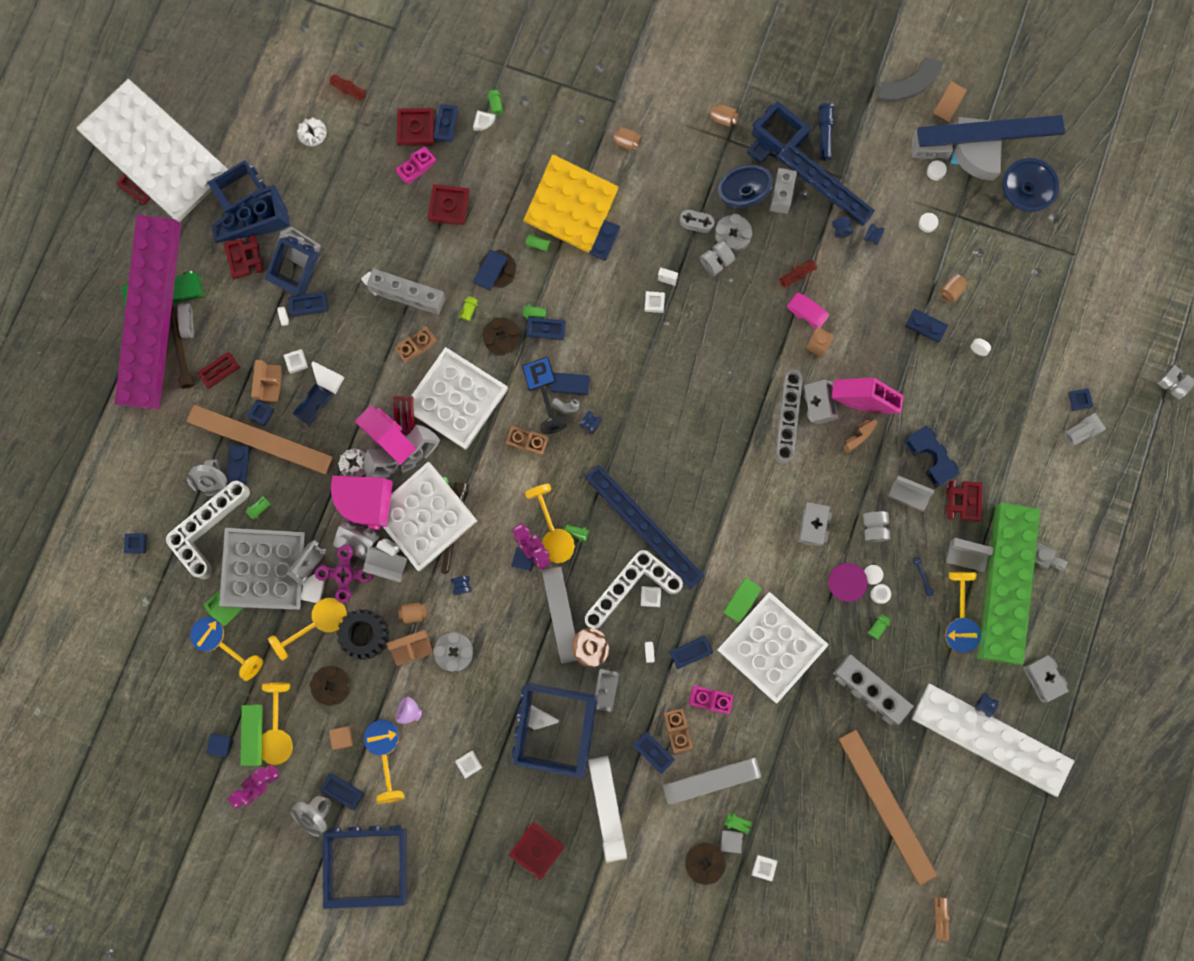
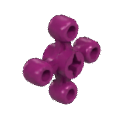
M524 523L516 525L512 529V533L514 534V540L519 545L518 547L528 559L533 557L532 561L540 570L544 569L550 563V555L544 548V545L534 533L531 536L529 535L530 531Z
M342 545L337 550V556L340 559L338 567L329 568L327 565H320L315 569V577L320 581H325L328 578L335 579L339 584L335 597L338 602L346 603L352 595L349 583L355 579L368 583L373 579L374 575L368 573L369 577L366 578L363 576V568L354 569L350 565L353 549L349 545ZM342 550H346L348 555H344ZM343 569L345 570L346 574H349L346 576V578H344L343 574H340L343 571ZM320 570L325 571V575H321ZM341 592H344L346 597H342Z
M269 765L267 768L260 767L240 785L243 788L242 791L238 789L228 797V802L235 809L243 805H250L268 789L265 783L271 784L280 776L279 771L273 765Z

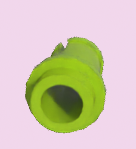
M468 296L467 299H464L465 304L459 318L470 322L475 307H478V300Z

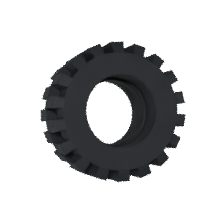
M357 609L355 612L351 611L348 616L342 618L343 622L339 623L338 627L340 629L336 635L339 636L337 642L341 645L340 648L347 655L366 660L380 655L382 649L385 650L387 647L385 644L389 642L388 634L390 633L389 629H387V623L380 615L367 609ZM362 623H368L373 628V638L365 646L357 645L353 639L355 628Z

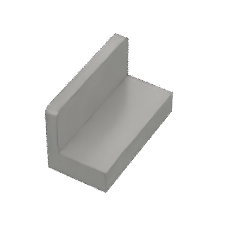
M292 226L280 232L279 238L292 236L297 238L299 243L313 246L316 252L320 251L321 245ZM290 246L286 254L288 259L305 268L308 255Z
M897 476L893 480L887 497L923 512L930 496L934 494L935 490Z
M954 538L949 544L946 563L984 572L987 558L992 555L994 547Z
M369 547L363 572L401 582L407 557L397 554L391 556L380 549Z

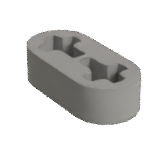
M685 210L680 215V224L686 229L709 233L714 228V218L709 214ZM687 216H691L689 223L685 219ZM705 220L709 221L707 227L703 226Z
M190 303L179 304L181 338H192V307Z

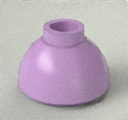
M405 697L400 702L396 712L397 723L408 724L414 720L418 721L422 710L418 708L417 703L412 698Z

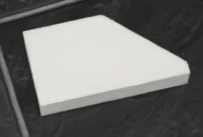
M312 362L318 386L336 394L344 377Z
M320 570L321 575H325V571ZM315 574L310 576L303 584L301 600L313 603L320 601L325 581L318 580Z
M531 705L528 725L530 728L536 730L559 722L558 719Z

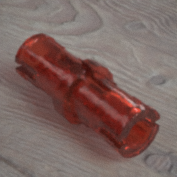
M336 74L331 76L329 80L330 85L340 89L346 95H352L360 101L365 98L366 90L354 85L350 80L342 79Z
M809 259V261L801 266H795L791 272L780 277L779 281L784 288H787L794 282L803 280L804 276L816 270L817 266L812 259Z

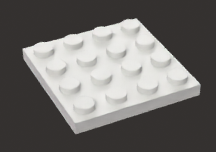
M445 347L412 394L414 399V417L467 450L508 390V387Z
M427 462L391 494L388 525L383 528L414 567L421 571L471 528L477 520L433 465Z
M769 592L717 651L777 704L829 644Z

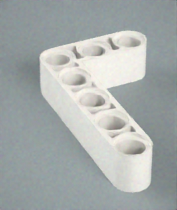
M239 481L231 482L167 535L166 542L193 576L207 579L212 575V566L193 542L249 497V488ZM238 487H242V492L239 495H235V490ZM226 499L227 504L221 508V501ZM211 511V518L205 520L206 513ZM196 524V530L190 532L191 525ZM180 536V543L175 545V539ZM192 550L193 555L187 560L186 555ZM204 565V572L199 574L198 568Z
M639 551L585 616V623L588 628L598 629L643 574H646L669 594L680 592L683 585L682 579L648 551ZM640 556H646L649 562L646 565H641L638 562ZM661 568L664 575L656 577L653 574V570ZM633 570L637 576L635 579L629 580L626 578V572ZM675 580L678 582L679 587L672 590L669 588L668 582ZM616 585H621L624 588V592L621 595H616L613 592V588ZM609 600L612 603V607L609 610L602 609V601ZM591 615L599 617L597 625H591L588 622Z
M604 756L589 759L606 862L627 859L609 758Z

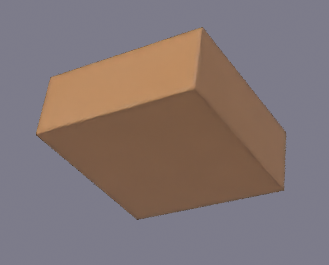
M350 726L329 730L332 750L353 746Z

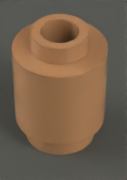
M719 104V106L714 105L710 119L716 123L731 127L732 124H736L739 114L736 113V109Z
M621 127L620 130H616L613 140L616 141L615 145L629 150H637L642 136L638 135V132Z
M959 274L952 276L940 289V297L945 302H955L966 289V279Z
M420 602L403 604L402 609H398L399 621L403 620L404 624L423 622L424 619H427L426 604H421Z

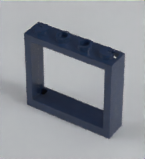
M528 683L524 688L522 687V693L520 694V699H523L522 707H519L517 712V719H520L519 727H516L514 732V738L517 739L516 746H513L511 752L512 758H514L513 765L584 778L587 774L599 695ZM533 692L587 701L577 766L524 756Z
M389 825V829H381V826H369V830H361V826L349 827V831H341V827L329 828V831L323 833V909L405 906L408 903L407 828L401 829V825ZM399 836L400 895L333 898V838Z

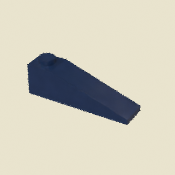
M272 185L256 191L252 194L253 197L246 203L243 201L239 204L240 207L232 213L228 212L212 225L214 242L219 243L262 235L290 227L288 210L276 187Z

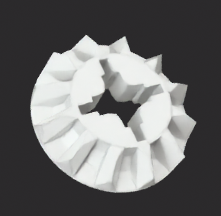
M312 117V119H305L302 124H299L297 133L299 140L303 144L316 146L324 141L327 131L320 119L316 120ZM309 127L314 130V137L308 133Z
M355 448L346 450L343 455H340L338 462L341 473L344 476L362 477L365 474L364 461L366 454L362 450ZM355 458H357L356 462L358 463L360 468L358 466H353L352 468H350L351 464L349 463L348 459L354 461Z

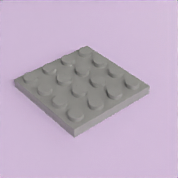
M225 528L219 607L300 610L301 584L287 575V572L304 550L305 532Z

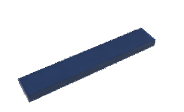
M790 142L786 144L776 157L792 171H797L796 174L861 226H864L875 212L873 208Z

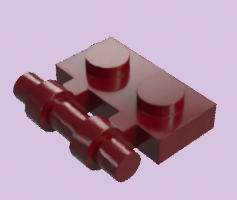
M255 236L249 237V244L245 245L242 238L223 243L233 279L252 275L251 267H255L257 273L264 272V261L260 257V245L256 241ZM247 252H252L253 259L248 260Z
M950 480L948 488H946V494L948 495V505L945 507L947 519L954 520L955 512H960V520L980 522L982 520L983 483L963 481L962 488H956L957 481ZM956 495L961 496V505H955Z

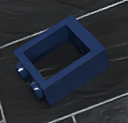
M777 101L773 106L770 105L765 110V115L762 118L759 117L752 125V135L757 139L760 137L773 148V152L776 155H779L785 146L762 128L775 113L798 131L789 141L796 148L809 136L811 127Z
M246 160L207 182L226 213L234 212L240 207V203L243 201L246 203L253 197L252 194L266 188L263 180L256 178L255 175L258 172L253 164L249 166ZM249 174L258 189L230 205L221 189Z
M295 237L279 238L265 280L297 296L305 294L320 253L316 252L313 246L299 243V240ZM289 246L309 256L299 283L280 273Z

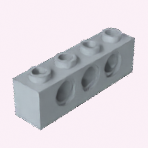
M376 269L372 270L366 285L370 293L374 292L379 296L436 315H440L446 300L443 291Z
M851 654L846 656L833 673L836 676L835 680L839 684L850 687L852 689L851 693L858 699L863 698L868 702L866 705L872 711H879L883 715L882 719L889 725H899L914 707ZM853 673H857L860 676L858 684H855L851 679ZM869 686H873L876 689L874 697L869 696L867 693ZM886 698L892 703L889 710L883 706V701Z

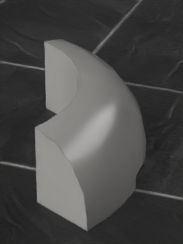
M415 425L406 438L415 446L416 450L401 465L384 449H367L364 461L366 477L389 478L390 474L400 471L404 473L416 467V463L423 457L428 458L439 444V438L431 430Z

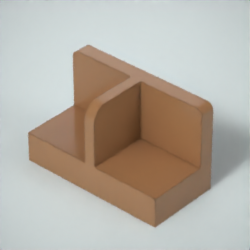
M255 360L251 397L255 401L275 403L279 401L282 367L280 365H267L263 360Z
M425 630L387 643L397 666L433 654L429 636Z

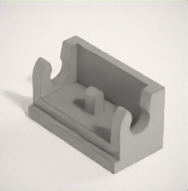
M315 540L308 543L287 572V575L301 585L305 583L327 552L326 549L319 548V543Z
M600 669L595 695H599L597 702L598 710L612 712L619 673Z

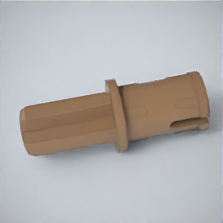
M934 898L935 917L933 919H936L937 940L946 941L949 939L948 920H950V917H948V898Z

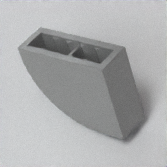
M958 117L954 124L991 120ZM1001 140L953 144V153L959 165L967 173L976 178L994 181L999 176L1001 169Z

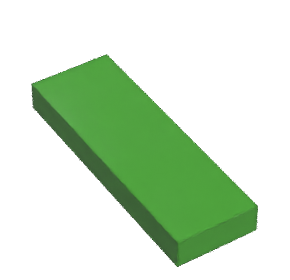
M242 705L241 766L262 765L263 705Z

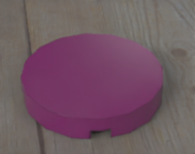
M844 563L835 567L830 573L828 580L829 589L832 594L839 600L846 602L856 601L861 598L868 586L867 575L863 569L852 563Z

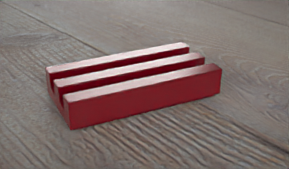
M124 173L116 184L146 205L151 197L127 179L128 176ZM125 181L145 197L143 199L124 186L123 182Z
M228 351L200 370L198 375L207 388L210 389L237 371L240 366ZM227 359H230V361H228L221 367H218L216 370H214V372H212L208 376H204L205 374H207L208 372H210L211 370L225 362Z
M393 396L394 421L400 425L401 401L403 430L400 432L409 435L415 427L413 396Z

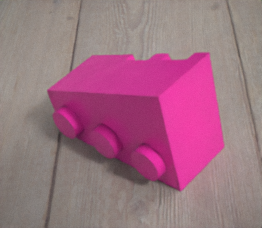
M370 405L354 421L400 465L416 450L415 446L400 432L402 430L401 426L380 408L376 410Z

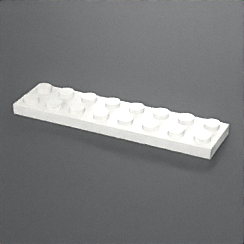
M931 684L927 685L911 718L915 722L1055 797H1058L1074 763V760L993 717L985 716L984 712H978L975 710V707Z

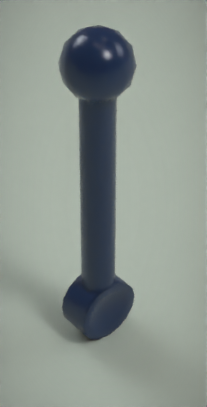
M916 557L913 559V563L917 565L925 584L926 595L932 596L934 590L928 584L920 565V558Z

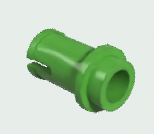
M498 90L489 91L487 100L490 101L492 114L500 115L504 112L500 101L501 94L498 93Z
M529 234L526 245L529 248L534 247L546 252L550 244V240L536 237L535 234Z
M530 304L524 306L523 317H526V319L528 317L545 318L546 308L531 307Z
M262 496L251 507L248 506L245 512L253 520L255 518L258 519V515L271 504Z
M569 524L566 525L565 530L571 534L572 538L579 539L580 542L587 541L589 530H586V527L582 529Z
M883 614L876 617L877 621L868 631V634L876 640H879L886 627L890 626L891 620Z
M728 813L724 825L729 829L734 828L748 834L750 830L748 827H751V822L735 816V813Z

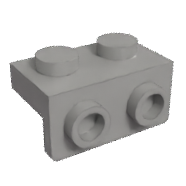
M346 520L339 525L332 546L339 548L342 545H349L353 549L354 556L366 560L369 547L374 548L375 542L379 540L380 535L372 529L361 527L356 522Z

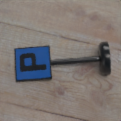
M547 356L522 365L528 390L532 391L541 388L549 416V419L540 425L542 433L553 434L562 431L567 427L566 420L562 417H553L545 388L546 385L556 382L549 357Z

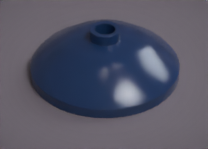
M1025 158L1016 161L1007 169L1003 177L1002 187L1005 197L1013 206L1023 211L1037 212L1050 206L1056 199L1059 192V179L1054 169L1046 162L1035 158Z
M741 166L731 170L721 179L718 185V194L720 199L727 205L733 207L752 206L763 200L770 193L773 187V178L771 173L762 166Z

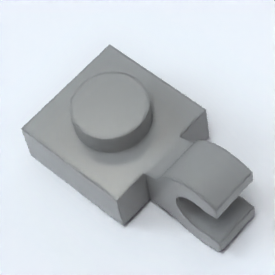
M1039 542L1036 544L1034 564L1044 569H1048L1051 565L1062 571L1068 562L1054 557L1057 551Z

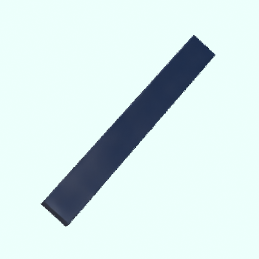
M1062 115L918 127L917 129L919 147L1057 136L1065 133Z
M600 465L596 466L585 477L589 484L663 562L682 579V582L689 589L704 577L702 572Z

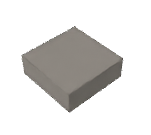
M722 830L720 851L741 853L743 832Z

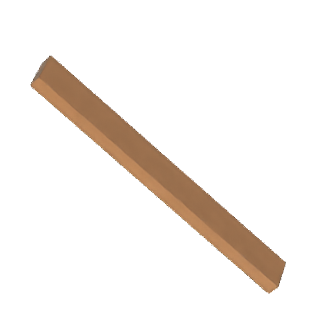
M193 405L186 421L191 425L327 475L334 459L327 454Z
M853 730L839 738L838 740L918 885L936 877V872L857 730Z

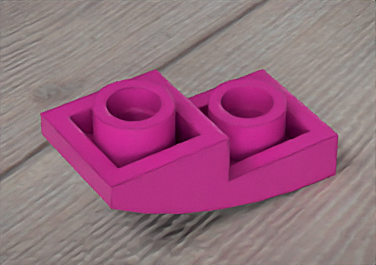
M423 147L411 154L410 160L396 167L395 172L407 185L428 170L436 162V158L426 147Z
M799 292L795 293L786 306L799 319L804 318L815 329L817 327L821 328L829 317V314L822 307Z
M692 685L688 705L729 715L734 695Z

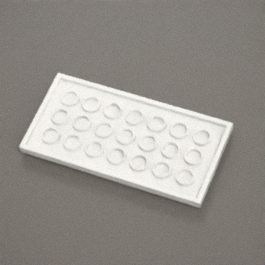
M129 79L76 128L178 222L188 215L212 191L207 182L228 170Z

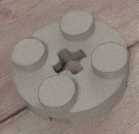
M739 214L722 218L715 229L716 243L723 241L734 252L744 250L749 245L752 237L751 225ZM730 230L737 231V237H730Z
M456 632L447 633L436 642L433 650L435 660L444 670L451 672L462 671L472 661L473 645L463 634ZM451 647L454 649L457 647L459 649L457 651V657L449 656V649Z

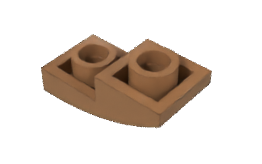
M950 81L932 114L948 123L967 90Z
M424 326L415 335L407 337L394 349L402 360L407 363L436 344L438 340L429 328Z
M876 419L872 422L866 420L859 425L860 428L856 431L857 436L855 435L846 440L847 444L843 447L846 454L852 452L866 440L878 423Z
M511 426L505 444L527 452L543 455L549 437Z
M683 708L664 713L674 755L693 750Z

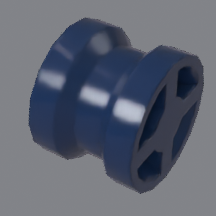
M841 217L832 221L836 238H844L853 234L849 217Z
M871 223L864 240H870L873 244L878 245L885 228H878L875 224Z
M588 411L580 422L579 427L582 429L586 428L592 435L599 427L602 418L595 417L593 412Z
M470 576L450 579L454 587L452 590L453 595L472 592V588L469 586Z
M984 692L977 700L975 710L984 712L985 716L990 718L995 713L999 701L989 698V695Z

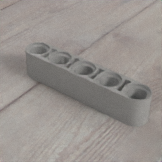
M797 370L788 371L783 380L775 447V459L780 464L789 463L795 450L802 388V375ZM794 377L797 380V383L791 384L788 381V378ZM786 396H793L795 402L787 401ZM784 414H791L793 420H786L784 418ZM782 432L790 433L791 439H784ZM781 450L787 451L788 454H789V457H788V458H783V457L780 455V451H781Z
M560 566L542 570L561 664L577 661L572 650L575 630L562 568Z
M756 757L672 781L663 784L662 787L667 804L670 805L748 782L762 776Z

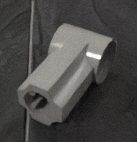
M1094 413L1080 421V424L1064 432L1067 443L1073 447L1088 437L1091 438L1099 434L1106 428L1098 415Z

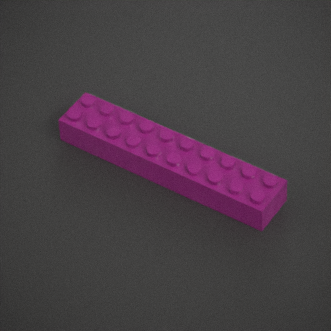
M136 215L114 403L117 405L160 410L181 223L175 219Z

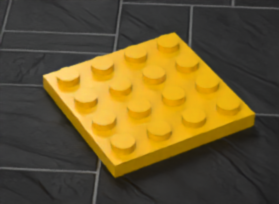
M552 154L523 221L589 253L619 187Z

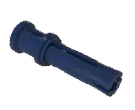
M823 103L818 107L820 111L818 125L821 128L820 160L827 161V157L828 160L832 159L831 142L832 127L835 124L833 119L835 105L831 103Z

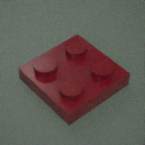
M434 108L397 109L398 146L434 145Z
M433 184L428 221L465 226L470 194L469 188Z
M533 821L509 856L541 880L565 846Z

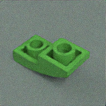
M745 577L735 590L734 596L723 612L740 623L762 588Z

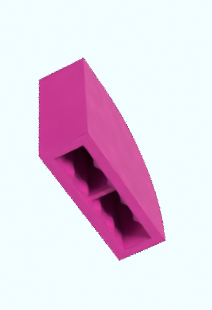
M876 378L834 380L831 398L837 402L861 411L901 414L904 395Z
M332 476L331 495L335 507L342 516L350 521L368 526V529L379 530L380 527H387L393 481L375 477Z

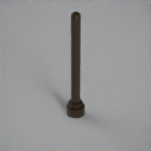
M172 305L170 327L181 373L178 383L181 389H189L195 386L194 378L188 373L175 308Z
M454 482V493L461 501H463V496L468 493L469 485ZM454 542L445 549L441 569L443 574L449 572Z

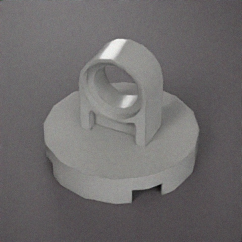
M217 459L205 460L203 465L194 466L190 469L187 477L188 485L194 491H197V489L203 491V495L215 496L227 485L226 476L221 472L220 463Z
M317 796L308 805L303 802H297L292 807L290 813L299 826L303 823L308 827L305 830L306 832L319 837L327 828L323 818L329 812L331 803L329 799ZM323 801V807L318 811V805Z

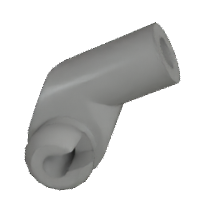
M555 398L551 406L560 413L568 415L576 413L579 410L580 403L573 399L571 402L564 404Z

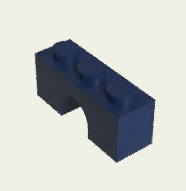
M927 425L904 440V443L914 457L923 452L932 456L934 460L933 467L926 471L925 474L935 488L959 474L957 464L950 460L946 448L939 444L935 432L931 428L929 429Z

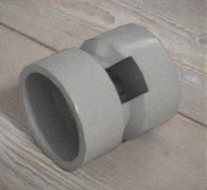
M720 241L712 247V251L708 250L702 254L700 261L707 272L715 276L722 271L723 266L727 267L734 262L735 256L728 245Z
M1173 364L1162 374L1157 384L1165 390L1170 389V394L1180 400L1194 386V379L1188 374L1183 375V371Z
M869 512L863 514V523L867 527L864 531L865 542L891 540L890 529L886 526L889 524L888 512Z

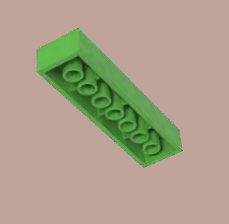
M1000 503L994 508L990 547L994 548L988 560L980 629L981 637L977 659L1010 665H1022L1024 663L1040 509Z

